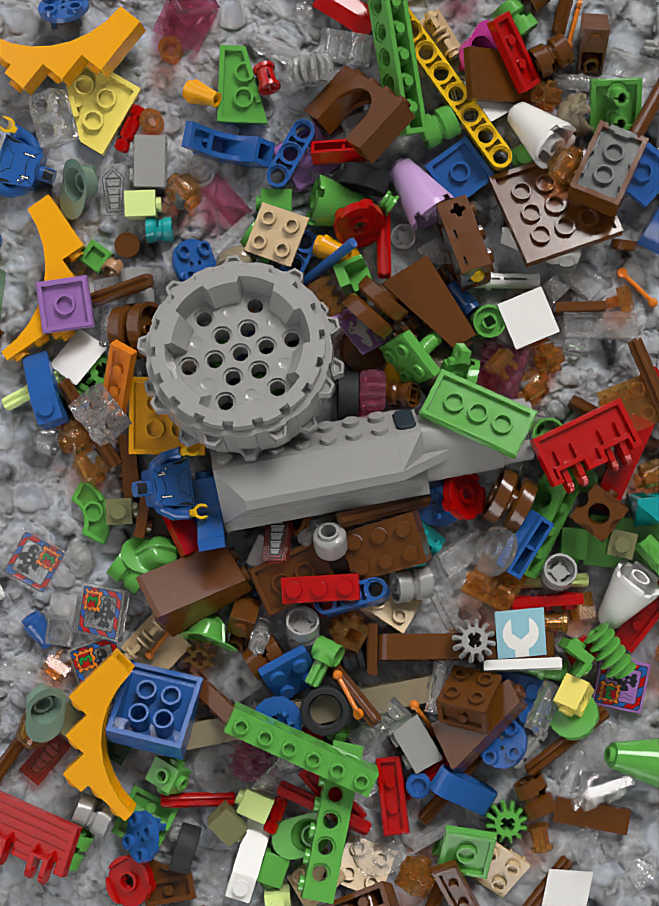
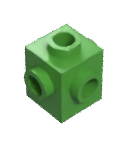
M156 756L145 779L157 786L156 791L163 795L181 794L189 783L191 770L184 766L185 762L181 759L170 758L169 756Z

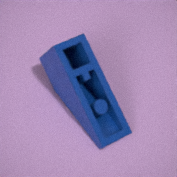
M44 350L22 358L30 401L38 426L48 430L70 422L61 392L57 387L58 383L48 351Z

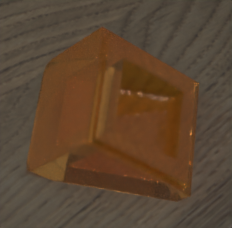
M580 592L583 594L584 604L577 605V609L568 610L569 620L578 621L597 618L592 592Z

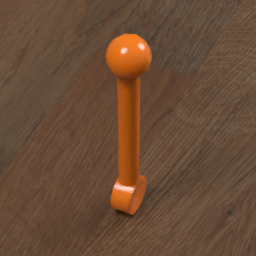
M577 0L567 39L572 49V40L583 0Z
M625 268L618 269L617 276L624 278L648 301L650 307L654 308L658 305L657 299L651 298L628 276Z
M168 631L162 635L151 650L145 652L144 656L147 660L154 658L156 650L170 635Z
M336 670L333 672V678L338 680L353 708L354 718L357 720L363 718L364 713L362 709L357 707L344 683L342 672Z
M412 700L409 703V707L415 710L428 727L430 736H436L430 721L419 708V702Z

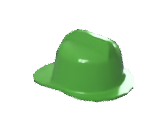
M156 536L153 538L133 537L124 543L121 550V557L125 565L132 571L142 574L179 559V552L174 541L166 536Z
M212 614L189 627L187 631L179 633L181 637L191 641L211 644L231 652H238L236 648L226 643V627L223 621L218 616Z
M307 813L280 822L276 834L272 835V845L279 856L288 860L303 858L305 848L310 849L312 839L308 838L310 823H315L317 813ZM323 817V824L325 827L330 828L327 820ZM322 839L318 843L319 852L327 846L329 842L327 839Z

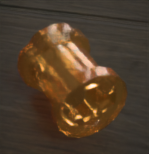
M165 36L159 41L158 51L162 60L170 65L179 63L183 56L179 40L174 36ZM169 46H172L174 49V53L169 55L167 49Z
M147 108L141 112L139 121L145 133L148 135H159L165 126L161 113L152 108ZM151 117L155 120L156 125L153 127L149 124L148 119Z
M562 610L561 613H545L544 611L545 632L562 631L567 633L568 615L566 610Z
M542 821L527 825V831L530 832L533 845L531 847L532 853H546L554 849L553 844L549 840L548 822Z

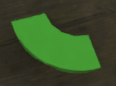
M82 477L71 498L83 513L84 527L82 534L105 545L111 525H107L105 497L95 484Z

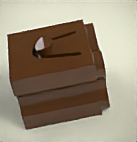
M594 482L588 489V499L586 502L580 505L577 504L570 512L569 517L601 542H604L629 509L616 498L619 495L611 488L609 491H606ZM596 503L604 504L609 511L607 519L602 522H595L589 516L591 506Z

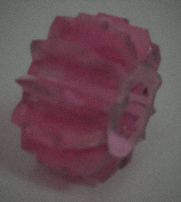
M376 369L362 371L359 375V408L361 411L368 413L383 411L386 403L385 373Z
M242 740L241 745H233L235 753L229 754L233 761L228 766L233 769L232 774L236 778L248 783L251 781L259 782L260 776H267L265 770L268 767H272L268 760L273 755Z

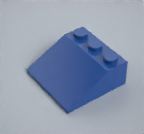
M131 661L135 667L121 684L105 730L109 742L183 760L191 736L203 678Z

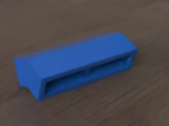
M530 510L497 564L505 569L506 572L521 579L554 524L539 513Z

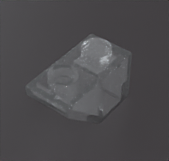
M55 590L51 593L45 644L71 647L79 618L82 593Z

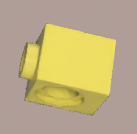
M566 673L553 700L559 707L558 711L564 715L572 717L574 714L582 717L594 689L589 682Z

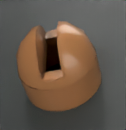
M111 257L101 266V271L108 278L117 280L120 277V269H123L124 265L120 259L116 261L115 257Z

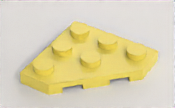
M85 67L70 87L66 85L80 142L104 156L142 90L113 72L106 78L101 73L98 76Z

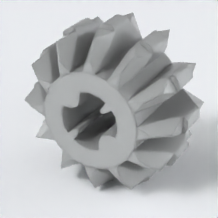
M326 54L302 55L290 62V77H292V83L297 87L321 86V84H327L333 79V64H331V58Z
M474 619L473 627H471L468 620H465L463 622L465 630L461 626L455 628L461 636L453 635L451 640L457 641L460 644L453 646L452 649L453 651L463 650L458 656L460 659L469 654L468 663H473L474 655H476L479 662H483L482 652L487 656L492 654L491 650L486 646H496V642L488 640L495 633L494 631L485 633L489 626L487 623H484L479 628V619ZM468 635H471V637L476 635L478 637L477 643L479 647L476 645L473 647L469 646L470 639Z

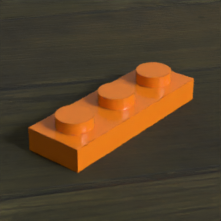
M116 339L110 343L100 407L118 417H122L127 412L137 351Z

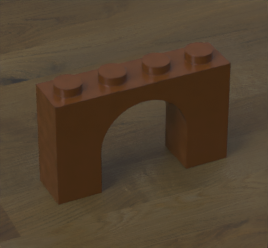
M346 65L304 109L306 114L319 128L331 134L352 111L363 105L371 104L366 116L345 139L360 156L372 164L415 118L409 109L411 104L402 95L396 97L389 87L384 86L382 88L373 77L367 79L358 68L353 70Z

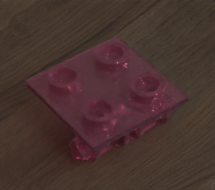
M167 0L152 31L198 53L220 6L207 0Z
M487 340V343L483 344L484 350L481 356L483 358L479 359L481 364L476 384L508 399H516L530 351L516 349Z

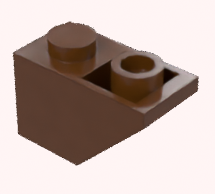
M582 13L578 33L576 74L602 75L610 35L607 14Z
M244 595L235 600L226 629V643L241 653L248 649L262 602L261 600Z

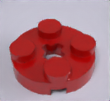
M362 199L359 202L351 203L344 208L338 209L334 214L333 228L338 241L344 244L347 240L353 238L357 242L356 248L374 243L380 237L379 233L382 228L385 229L386 226L382 210L379 206L373 204L371 199ZM362 222L363 226L358 227L356 225L357 223Z
M473 473L444 479L443 509L446 512H450L455 518L463 521L474 519L477 514H481L486 505V492L484 487H480L477 481L480 479L479 476Z
M128 854L116 858L109 865L108 869L110 871L108 877H106L105 885L110 898L115 903H121L124 906H139L145 903L150 898L151 893L155 891L156 881L148 862L137 863ZM128 874L133 878V886L126 883L129 879Z

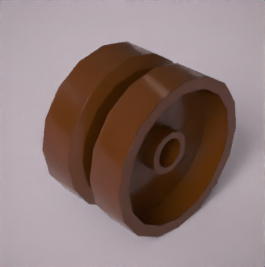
M366 275L358 284V288L367 299L364 300L356 293H350L342 303L364 324L385 340L393 331V326L384 316L387 314L395 322H401L409 312L397 302L398 299L382 284L378 285Z
M146 301L134 305H120L112 309L107 321L109 344L117 339L137 351L136 360L141 358L147 359L137 349L138 338L147 335L150 331L152 318L159 306L154 302Z
M505 467L489 492L482 518L495 523L503 515V528L515 533L521 527L532 506L539 483L526 476L517 485L518 473Z

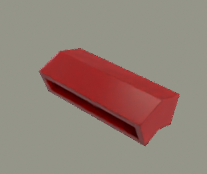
M361 0L314 1L313 7L363 38L369 39L372 33L369 7Z
M346 139L311 141V157L314 166L345 164V162H369L360 156Z

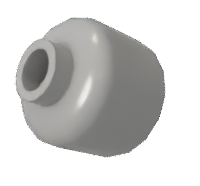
M327 522L315 529L313 543L315 551L321 559L334 561L345 555L348 544L347 535L343 527L334 522Z

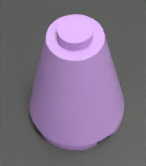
M400 158L391 165L392 169L389 174L410 226L415 231L418 230L417 226L420 225L425 229L437 222L436 204L453 199L454 197L411 159Z

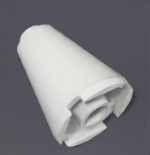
M526 102L516 103L509 109L507 118L509 124L535 164L542 169L549 168V162L554 156L555 160L561 161L566 157L562 153L567 155L571 151L576 137L573 135V131H576V128L570 123Z
M623 559L616 565L597 612L601 624L605 622L610 623L608 628L616 629L659 597L658 576L641 562L635 561L632 564L627 562L629 559Z

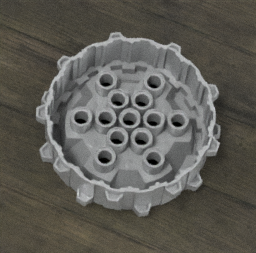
M238 255L227 256L222 265L198 271L184 282L173 280L165 287L168 297L162 305H159L151 321L150 331L147 335L138 338L137 349L139 353L147 357L146 368L149 379L144 382L147 395L153 397L150 404L158 415L167 414L174 425L180 428L178 439L187 447L196 443H202L206 448L225 453H241L245 461L257 460L261 450L279 447L291 441L299 433L312 435L318 429L316 416L323 410L328 399L332 397L335 390L334 380L344 377L345 365L344 362L334 356L333 338L341 332L338 318L329 317V309L324 302H320L315 294L303 285L304 274L301 271L293 268L288 272H283L274 268V266L264 263H244ZM255 307L262 308L258 313L250 312ZM203 321H211L210 325L206 327L200 326ZM251 330L255 332L251 337L243 336L246 331ZM223 337L229 338V341L225 344L218 343L219 339ZM290 341L299 342L295 347L287 346ZM267 347L273 348L270 354L261 353ZM241 354L248 355L244 361L236 360L237 356ZM215 361L222 362L221 366L218 368L210 367L211 364ZM196 368L194 374L185 375L187 369ZM257 372H266L263 378L257 379L254 377ZM231 379H241L237 385L231 386L228 384ZM276 389L285 390L281 396L272 395ZM224 403H233L232 408L229 410L221 409Z

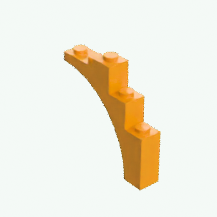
M120 6L107 21L93 31L69 42L52 46L32 47L13 44L0 39V65L6 69L4 73L11 79L8 84L20 94L24 90L30 96L33 95L47 76L58 85L63 82L70 87L85 67L97 76L101 73L108 78L146 30L138 19Z
M46 195L27 209L38 228L43 244L45 258L44 281L76 277L67 262L77 261L78 258L84 255L83 251L86 246L53 198ZM38 304L29 324L18 338L1 352L8 361L15 360L19 362L22 358L29 355L28 350L35 345L39 348L50 340L48 336L51 334L55 340L60 341L63 339L65 342L74 337L77 332L70 330L43 334Z
M116 648L69 695L72 705L85 714L66 734L71 746L80 750L81 753L67 766L63 775L68 784L77 788L80 792L89 786L97 798L103 799L109 805L111 812L115 816L121 817L126 821L133 814L137 804L124 790L114 772L108 754L105 730L113 697L119 686L130 675L135 665Z

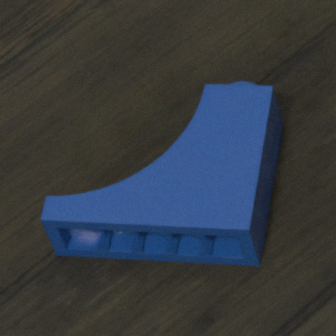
M210 470L197 471L195 476L191 477L195 504L202 503L208 506V508H201L198 511L199 516H208L207 520L201 521L196 517L197 542L200 552L225 547L228 532L225 530L214 474L210 473Z

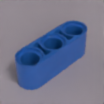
M300 119L293 124L269 166L266 178L271 189H286L307 154L311 141H314L315 129L309 120ZM300 128H307L311 133L307 138L302 139L297 136L296 132ZM288 150H294L298 156L295 160L288 161L284 158V153ZM275 172H281L285 175V180L281 183H274L271 180V176Z
M372 577L360 581V600L350 604L347 600L333 601V606L329 610H323V602H314V606L321 614L333 617L385 602L390 596V588L381 578ZM381 584L383 586L381 595L377 597L372 596V587Z
M445 764L441 765L428 786L438 796L485 816L498 796V792L488 784L463 772L454 771Z

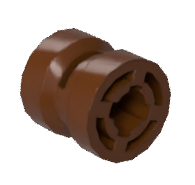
M392 381L386 388V401L392 407H401L403 405L405 407H416L421 400V388L416 382L402 383Z

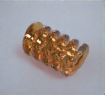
M324 276L305 287L309 288L320 302H324L329 309V317H333L341 313L345 305L343 303L337 304L341 294L332 295L336 285L328 286L327 283L332 277ZM351 313L345 314L341 320L344 321L349 318Z

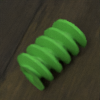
M605 622L589 632L583 643L585 645L593 643L589 648L590 653L599 652L594 660H604L600 665V669H610L605 674L606 678L614 676L616 679H621L634 671L636 663L631 661L629 653H625V646L619 645L621 640L618 636H614L615 631L613 628H608L610 623Z

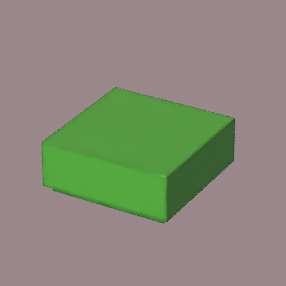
M92 239L84 249V255L78 258V260L100 275L102 272L101 266L108 258L113 257L114 254Z

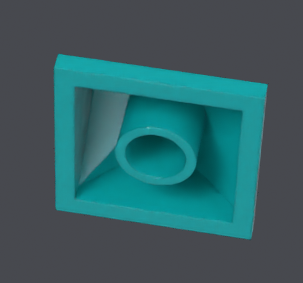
M659 491L627 493V501L634 527L659 524Z

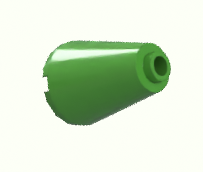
M319 175V178H316L309 196L308 203H311L310 209L312 211L306 212V217L309 218L307 225L333 226L334 214L338 209L368 198L324 175ZM362 222L356 224L358 227L363 226Z
M659 738L612 742L605 748L604 760L609 768L659 788Z

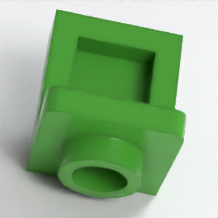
M562 637L557 646L576 659L568 673L577 678L585 676L591 670L595 657L585 650L586 645L575 637L573 639Z

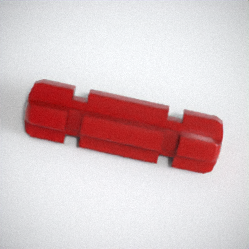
M137 104L132 106L129 112L131 115L127 117L119 134L121 137L120 139L117 138L114 148L121 153L126 154L128 152L130 141H133L141 124L140 119L143 120L146 113L145 108Z
M281 795L275 797L274 804L268 815L269 819L266 820L263 826L265 832L276 834L279 827L278 822H281L288 805L287 798Z

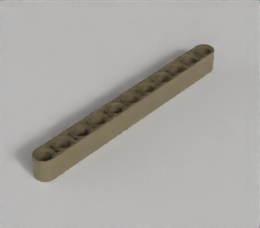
M432 673L358 686L378 712L408 707L412 700H417L419 704L435 701L438 698ZM328 695L315 698L310 707V715L318 724L336 721L341 712L338 701ZM303 698L291 700L301 712ZM349 703V718L354 717V710ZM218 715L194 719L186 750L240 739L224 732L225 725L220 722Z

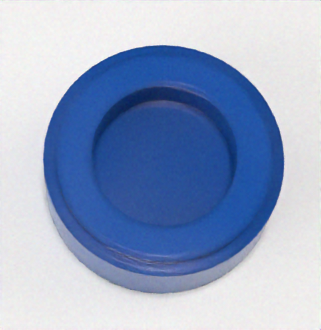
M415 772L411 773L406 779L408 794L416 799L426 797L431 791L428 787L431 783L430 778L423 772L418 774Z

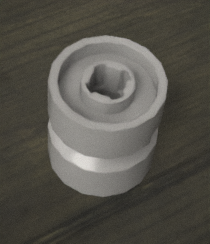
M151 267L120 269L121 282L145 273L152 274L154 280V269ZM148 288L123 297L122 305H134L146 301L155 303V290Z
M563 553L550 556L540 572L539 577L542 587L553 594H561L567 591L578 572L574 559Z
M422 565L412 567L410 571L402 569L391 572L389 574V588L392 599L395 603H404L413 600V597L416 600L431 598L434 594V579L430 568Z
M306 606L294 608L286 617L287 643L292 650L303 644L307 651L311 652L314 642L320 636L319 616L312 608Z
M84 793L71 822L83 827L82 829L88 827L90 833L103 838L114 814L105 801L99 804L97 798Z

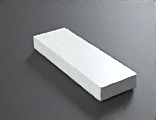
M560 657L484 661V671L490 673L562 669V658Z

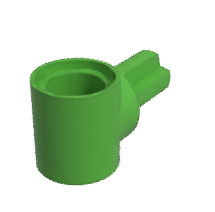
M322 635L319 636L311 650V656L315 661L305 682L318 688L328 668L336 667L341 662L345 647Z

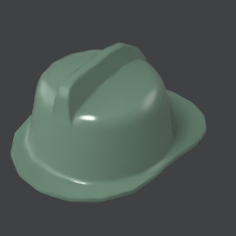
M71 158L64 165L59 200L63 214L68 219L74 220L82 214L85 201L96 195L98 179L95 166L81 165L76 159Z
M38 683L37 687L27 695L25 699L26 734L31 740L47 742L52 740L61 731L64 724L66 695L61 689L51 688L43 683Z

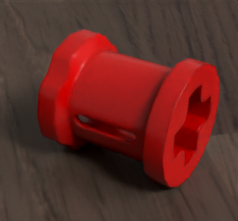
M262 61L253 67V74L258 78V90L261 95H272L281 88V84L276 80L274 73L275 64L271 61Z

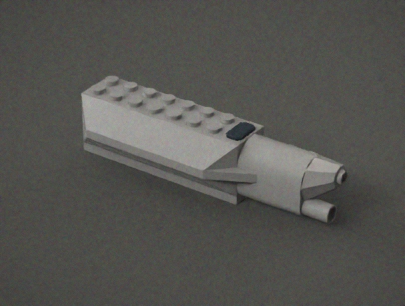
M525 398L511 399L532 409L530 401L525 402ZM413 407L387 412L377 411L361 417L350 416L334 422H320L318 429L312 435L299 433L291 441L279 447L261 450L257 460L245 461L241 453H225L210 449L213 474L226 532L430 494L429 482L504 468L506 464L534 459V450L529 442L530 439L524 440L516 459H513L424 419L419 415L416 416Z

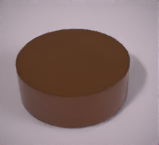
M122 233L115 240V250L123 258H134L140 252V240L133 233Z
M612 238L610 247L615 250L634 252L636 251L637 241Z

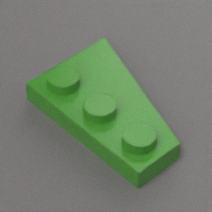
M220 45L218 92L221 93L222 99L217 110V123L268 125L246 46Z

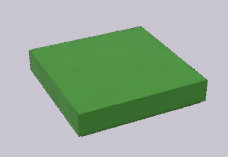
M446 825L436 865L455 859L464 876L487 879L497 833Z

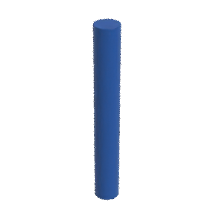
M353 238L347 240L304 276L303 285L309 286L356 248V240Z

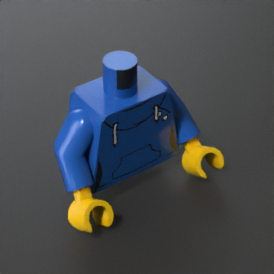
M2 116V118L8 121L9 125L6 129L0 126V131L10 132V135L6 134L0 151V196L15 198L27 195L29 191L37 190L40 181L52 185L56 179L57 170L45 166L47 157L43 154L42 145L32 133L19 125H15L12 118Z
M185 445L184 448L178 446L161 452L149 463V469L142 472L143 481L132 483L133 496H145L148 508H155L158 514L170 520L192 519V517H197L201 521L207 520L208 516L198 515L199 509H206L208 506L202 503L195 504L189 459L184 458V455L196 456L200 451L191 454Z

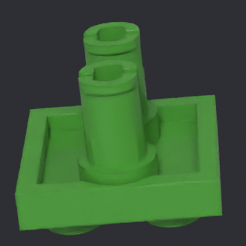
M641 77L590 79L589 107L591 112L588 113V124L594 128L591 132H595L600 120L609 123L608 126L612 124L629 131L641 110L643 84Z
M407 330L379 347L385 360L392 364L404 383L416 382L419 384L436 376L441 371L429 355L442 343L440 336L436 332L429 333L425 338L416 339L412 332Z

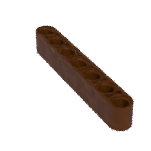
M545 632L547 655L506 659L555 657L554 633ZM459 633L378 635V661L468 660L469 654L460 659L458 656L463 650L453 651L452 649L453 646L460 643L451 640V637L453 635L461 636ZM495 633L488 640L496 642V646H486L491 650L492 654L487 656L482 652L484 660H501L498 659ZM468 635L470 639L469 646L473 647L476 645L479 647L477 643L478 637L476 635L473 637Z

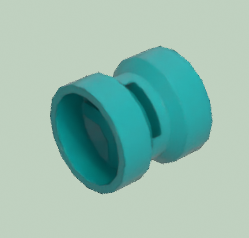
M163 217L162 220L146 218L147 243H156L158 240L173 242L172 217Z

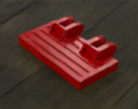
M621 398L529 441L551 487L562 484L568 494L575 491V486L566 468L570 467L578 484L581 487H585L589 484V479L580 461H582L586 471L605 463L608 470L614 473L619 470V467L610 447H614L623 465L628 466L632 463V458L624 440L629 450L643 444Z
M0 790V865L6 862L11 851L12 855L27 861L24 875L29 879L35 876L40 860L43 861L38 875V883L44 885L48 882L55 862L53 874L61 878L66 877L83 827Z

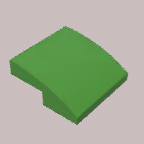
M134 785L129 795L137 804L134 811L146 810L154 818H160V823L166 824L165 830L159 831L158 846L160 847L179 808H161L160 797ZM118 817L111 832L123 838L124 834H126L129 818L124 821L121 817Z

